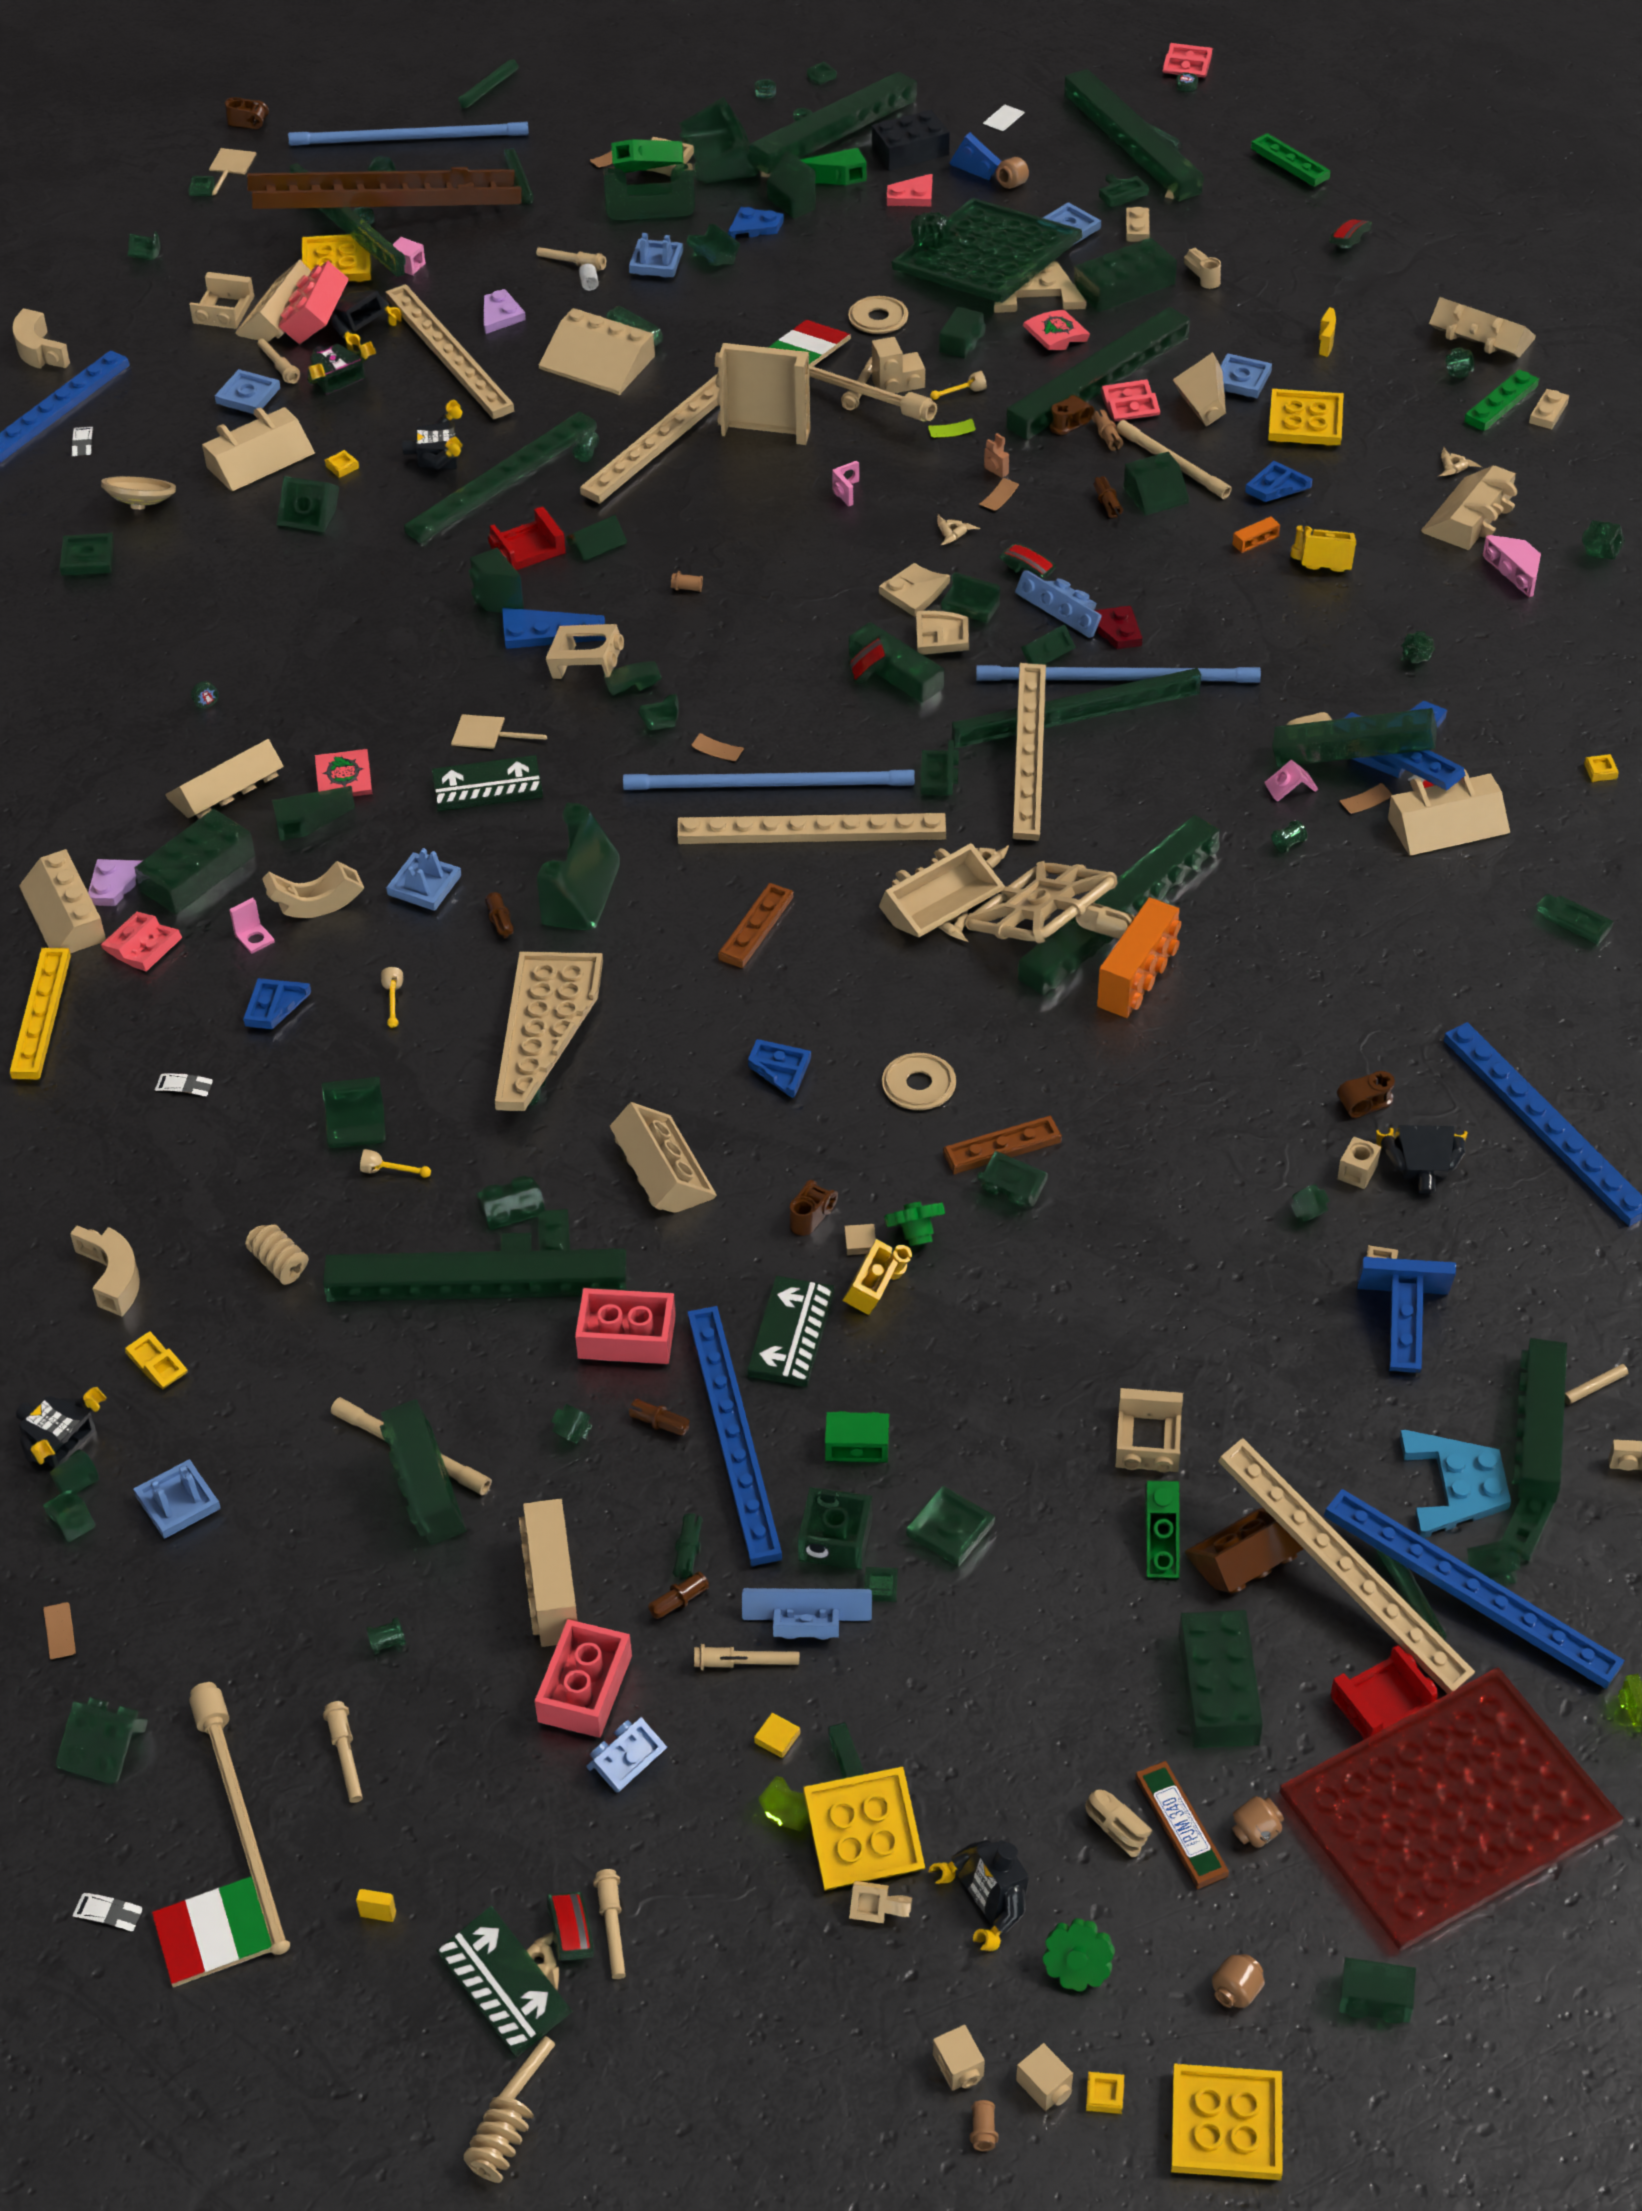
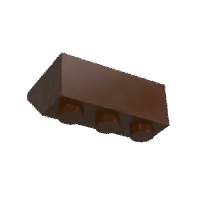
M1259 1508L1184 1552L1214 1589L1236 1593L1246 1587L1245 1583L1253 1578H1262L1272 1572L1271 1568L1279 1563L1284 1564L1297 1558V1553L1304 1550V1548L1264 1508Z

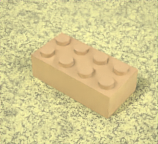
M562 1498L524 1503L525 1516L519 1517L533 1635L540 1634L541 1647L558 1644L567 1619L578 1622Z

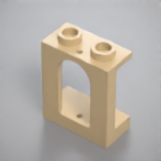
M207 272L205 276L207 291L200 303H190L193 323L237 329L254 298L251 277ZM219 298L239 300L235 308L215 305Z
M617 624L559 626L546 657L552 678L562 679L568 665L601 664L605 676L610 677L613 668L617 664L620 650L624 647V638L619 633ZM603 636L606 638L605 643L596 649L574 650L576 644L573 637Z
M1120 1388L1115 1467L1128 1470L1145 1469L1159 1472H1178L1183 1393ZM1134 1418L1165 1420L1164 1449L1132 1446Z

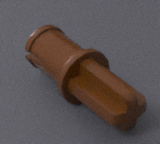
M1096 477L1093 485L1099 495V502L1104 505L1110 518L1118 517L1115 509L1121 515L1123 508L1116 498V491L1111 488L1106 477Z
M490 893L485 897V904L490 912L489 920L495 925L499 935H502L503 938H508L509 934H512L514 931L510 921V911L505 907L502 896L499 893Z
M637 1398L631 1405L642 1409V1412L629 1409V1416L631 1418L652 1424V1428L656 1430L662 1428L683 1436L690 1427L688 1418L667 1411V1408L663 1405L657 1407Z
M698 1571L678 1585L672 1584L670 1591L648 1605V1609L655 1619H659L679 1606L682 1608L686 1607L689 1600L709 1589V1583L706 1577Z

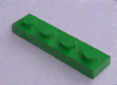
M1268 133L1251 142V149L1314 187L1330 178L1331 170Z
M1519 369L1465 414L1464 422L1485 431L1538 386L1539 378Z

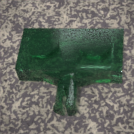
M1112 173L1106 176V182L1110 185L1099 189V197L1111 208L1149 194V186L1138 176L1120 180Z

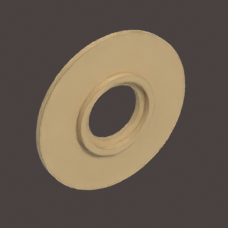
M871 296L854 303L849 309L848 316L849 321L855 328L867 333L884 334L896 331L905 325L908 320V309L897 299L887 296ZM874 310H883L889 314L883 320H874L868 316Z
M911 1053L896 1058L886 1067L882 1076V1087L886 1096L896 1105L910 1110H928L938 1107L949 1100L956 1088V1075L952 1067L945 1060L935 1055ZM914 1073H924L931 1078L932 1083L926 1089L915 1090L907 1085L906 1080Z

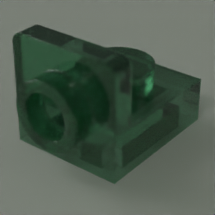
M71 1489L43 1504L47 1515L59 1525L65 1539L69 1542L95 1527L85 1502Z
M1505 1540L1467 1548L1470 1567L1490 1579L1505 1575L1510 1584L1517 1583L1516 1571L1520 1570L1519 1557L1516 1551L1510 1550Z

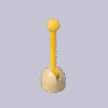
M982 371L975 372L969 376L967 383L939 392L934 390L930 393V397L933 400H937L939 396L967 387L973 391L985 390L987 384Z
M388 967L381 971V983L386 990H389L390 1018L387 1020V1025L390 1028H395L398 1025V1020L395 1018V991L403 984V972L399 968Z
M364 1149L362 1153L360 1172L376 1173L384 1167L417 1173L423 1178L431 1175V1169L427 1166L417 1168L384 1162L381 1155L372 1150Z

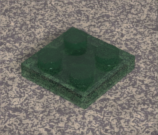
M113 533L63 536L60 560L61 575L111 573L114 549Z
M942 1486L906 1528V1536L959 1567L995 1524V1516Z

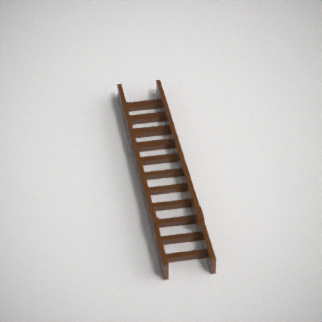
M451 167V170L247 173V190L252 191V209L521 204V187H514V169L468 170V167Z

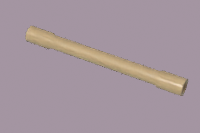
M1122 420L1118 423L1116 429L1117 433L1145 448L1201 483L1209 491L1222 499H1226L1230 495L1232 490L1230 485L1185 460L1142 433L1140 429L1127 421Z
M341 1397L334 1401L331 1407V1414L353 1426H358L449 1475L460 1484L480 1495L486 1494L492 1483L491 1478L468 1466L461 1465L365 1413L363 1409Z

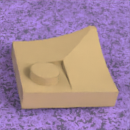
M913 563L879 586V594L915 617L916 611L926 609L950 583V576L929 571Z
M916 611L918 655L969 650V621L967 616L944 611Z

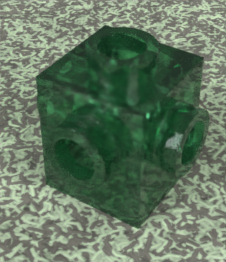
M1592 520L1582 536V543L1585 546L1587 555L1595 558L1615 560L1625 542L1620 524Z

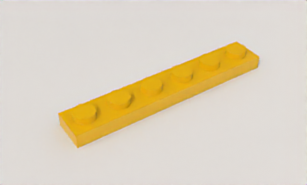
M41 948L10 1068L12 1079L40 1080L71 958L69 948Z

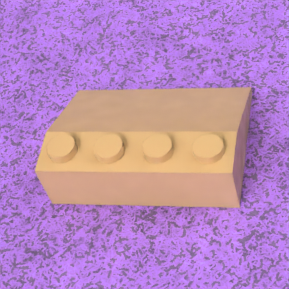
M573 308L561 320L539 363V369L620 395L655 357L653 333Z

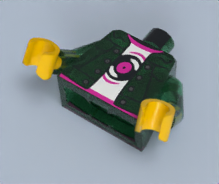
M370 341L359 346L360 350L358 352L348 350L340 344H335L326 349L323 346H317L310 357L311 364L308 366L307 373L308 382L310 384L318 382L324 393L328 395L365 379L363 363L369 359V356L376 354L372 342Z

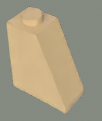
M1212 352L1173 379L1180 395L1206 427L1226 414L1223 373Z

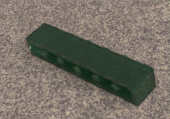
M1433 708L1277 726L1274 731L1272 748L1278 767H1283L1291 759L1298 765L1432 750L1436 749L1437 725Z
M1530 1338L1528 1350L1522 1349L1520 1368H1525V1372H1520L1518 1390L1524 1391V1395H1519L1517 1413L1522 1414V1418L1517 1419L1515 1433L1516 1437H1521V1442L1516 1441L1514 1460L1520 1461V1463L1515 1465L1513 1473V1484L1518 1485L1517 1498L1556 1503L1561 1484L1567 1343Z

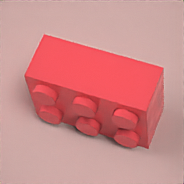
M329 261L322 266L316 265L308 276L303 275L296 284L298 288L289 297L288 301L290 304L281 313L282 320L278 327L300 345L327 325L349 279Z
M583 1288L575 1335L578 1359L669 1364L676 1317L674 1293Z
M567 1619L535 1699L537 1721L601 1738L632 1657L630 1634Z

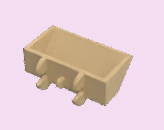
M1439 297L1429 322L1435 329L1446 332V339L1453 340L1461 337L1484 345V351L1489 354L1498 350L1520 358L1536 337L1523 325Z
M259 407L254 410L257 420L244 426L242 425L233 431H229L224 424H221L216 428L220 436L202 444L206 467L231 492L315 454L298 419L285 407L268 415Z
M1493 465L1464 477L1422 528V533L1470 550L1479 537L1486 538V536L1492 535L1495 532L1496 528L1491 526L1490 523L1493 520L1496 521L1498 515L1509 513L1515 507L1510 498L1517 494V489L1514 486L1516 473Z
M1465 770L1466 776L1447 791L1436 785L1424 788L1422 781L1419 778H1415L1410 781L1414 791L1392 795L1388 820L1408 855H1416L1510 833L1502 791L1491 773L1469 778Z
M972 843L952 854H949L943 848L936 850L934 853L937 859H931V865L925 869L922 867L916 869V874L912 876L905 870L896 872L898 880L892 881V887L885 890L879 904L880 909L895 928L921 937L1005 889L1004 884Z

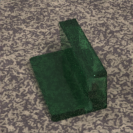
M616 515L566 537L569 546L577 545L583 560L593 558L627 542Z

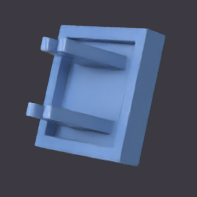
M642 233V238L638 239L629 264V273L674 277L683 253V243L670 242V235H665L663 241L648 240V234Z
M422 848L419 854L412 853L386 887L387 895L435 911L461 877V868L439 861L436 852L432 851L428 855L427 850Z
M190 1459L133 1489L136 1498L164 1539L221 1509L219 1501Z

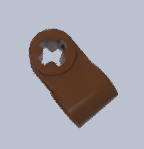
M231 97L225 101L227 123L233 127L259 129L263 125V119L269 114L268 106L262 101L247 100L239 97Z
M1072 395L1052 405L1053 421L1050 423V431L1058 435H1065L1082 425H1086L1092 419L1095 412L1094 407L1076 395Z
M1376 1071L1370 1075L1344 1082L1338 1088L1337 1096L1352 1118H1359L1368 1113L1388 1108L1393 1103L1391 1090L1394 1088L1395 1079L1386 1071Z
M812 1179L807 1181L799 1194L790 1203L791 1231L800 1236L811 1234L826 1215L830 1214L834 1209L838 1199V1192L833 1189L828 1191L817 1186V1182Z

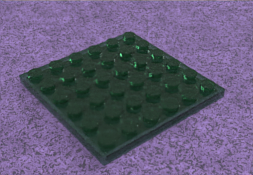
M971 198L892 260V269L903 274L919 277L922 280L932 281L939 285L957 289L958 291H964L978 297L1003 303L1082 238V229Z

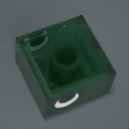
M809 1487L798 1537L799 1561L862 1570L873 1519V1496Z

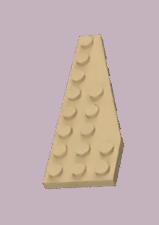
M519 952L495 1097L496 1110L525 1111L598 999L603 965L602 953Z

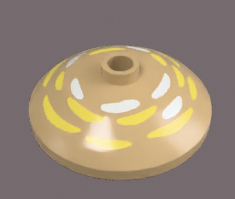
M120 476L105 478L101 481V487L105 492L118 501L130 504L132 509H145V505L158 504L176 492L174 484L153 478Z

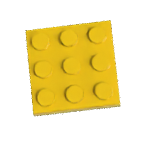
M370 233L302 237V262L312 271L316 265L322 266L329 261L349 279L348 282L371 280Z
M1272 389L1268 441L1341 446L1344 393Z
M904 1767L803 1787L824 1891L854 1884V1881L869 1882L925 1870Z
M1174 2064L1171 2172L1281 2180L1282 2071Z

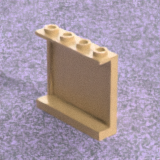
M723 343L720 352H717L715 355V367L719 369L716 375V387H719L720 391L717 394V406H720L717 423L718 426H721L722 436L726 435L728 427L796 434V444L806 445L810 433L809 352Z

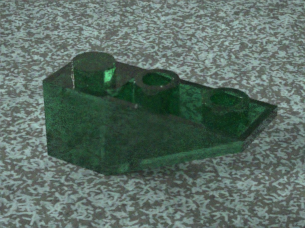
M352 786L272 800L280 841L308 836L355 808Z

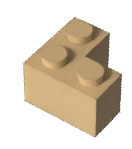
M895 337L872 341V380L876 388L891 393L925 388V367L917 352L903 354Z

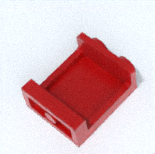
M543 506L534 509L535 521L502 533L495 524L489 526V545L492 550L498 552L501 562L503 564L506 563L512 572L566 553L564 533Z
M1397 1645L1392 1648L1390 1658L1351 1679L1345 1673L1335 1677L1330 1697L1370 1746L1434 1711L1438 1693L1434 1682L1430 1678L1425 1677L1417 1668L1416 1661L1412 1655L1405 1653Z

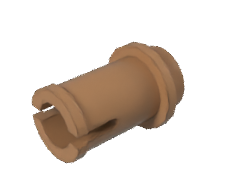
M680 571L677 574H672L671 588L676 589V591H679V589L702 591L703 576L684 575Z
M987 2100L976 2101L971 2106L973 2111V2132L970 2134V2142L973 2143V2147L976 2150L989 2151L995 2148V2143L999 2139L998 2133L995 2132V2105Z

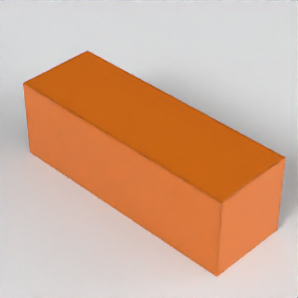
M1270 516L1234 532L1232 545L1241 553L1279 537L1280 524Z

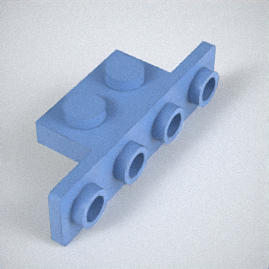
M1023 571L1015 590L1016 594L1085 636H1094L1101 619V614L1094 611L1097 603L1089 599L1087 593L1072 589L1070 587L1071 584L1063 579L1044 581L1029 571Z
M744 1588L742 1590V1619L774 1620L773 1637H783L785 1639L815 1637L822 1640L839 1637V1621H870L872 1619V1591L870 1589Z

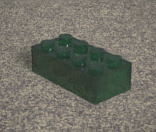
M1148 238L1076 265L1074 285L1084 299L1098 312L1175 284L1177 260L1155 240Z
M212 809L134 867L139 890L177 915L255 856L251 832L217 810Z
M417 1399L381 1412L384 1424L380 1426V1430L386 1444L388 1443L391 1452H388L394 1469L398 1471L400 1479H397L403 1497L407 1498L409 1506H406L412 1524L416 1525L420 1537L426 1535L431 1545L467 1532L432 1425Z
M1246 1610L1181 1613L1178 1636L1193 1748L1260 1745L1263 1721Z

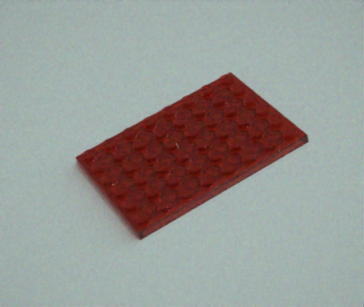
M1499 1667L1280 1786V1794L1400 1952L1620 1827L1624 1820L1622 1815Z

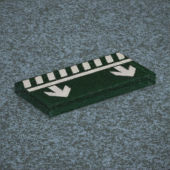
M536 755L432 768L438 811L543 797Z
M776 1276L747 1369L748 1377L808 1386L834 1297L835 1286Z
M492 1905L436 1950L516 2057L521 2055L573 2012Z

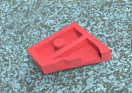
M933 174L888 185L887 206L931 207Z

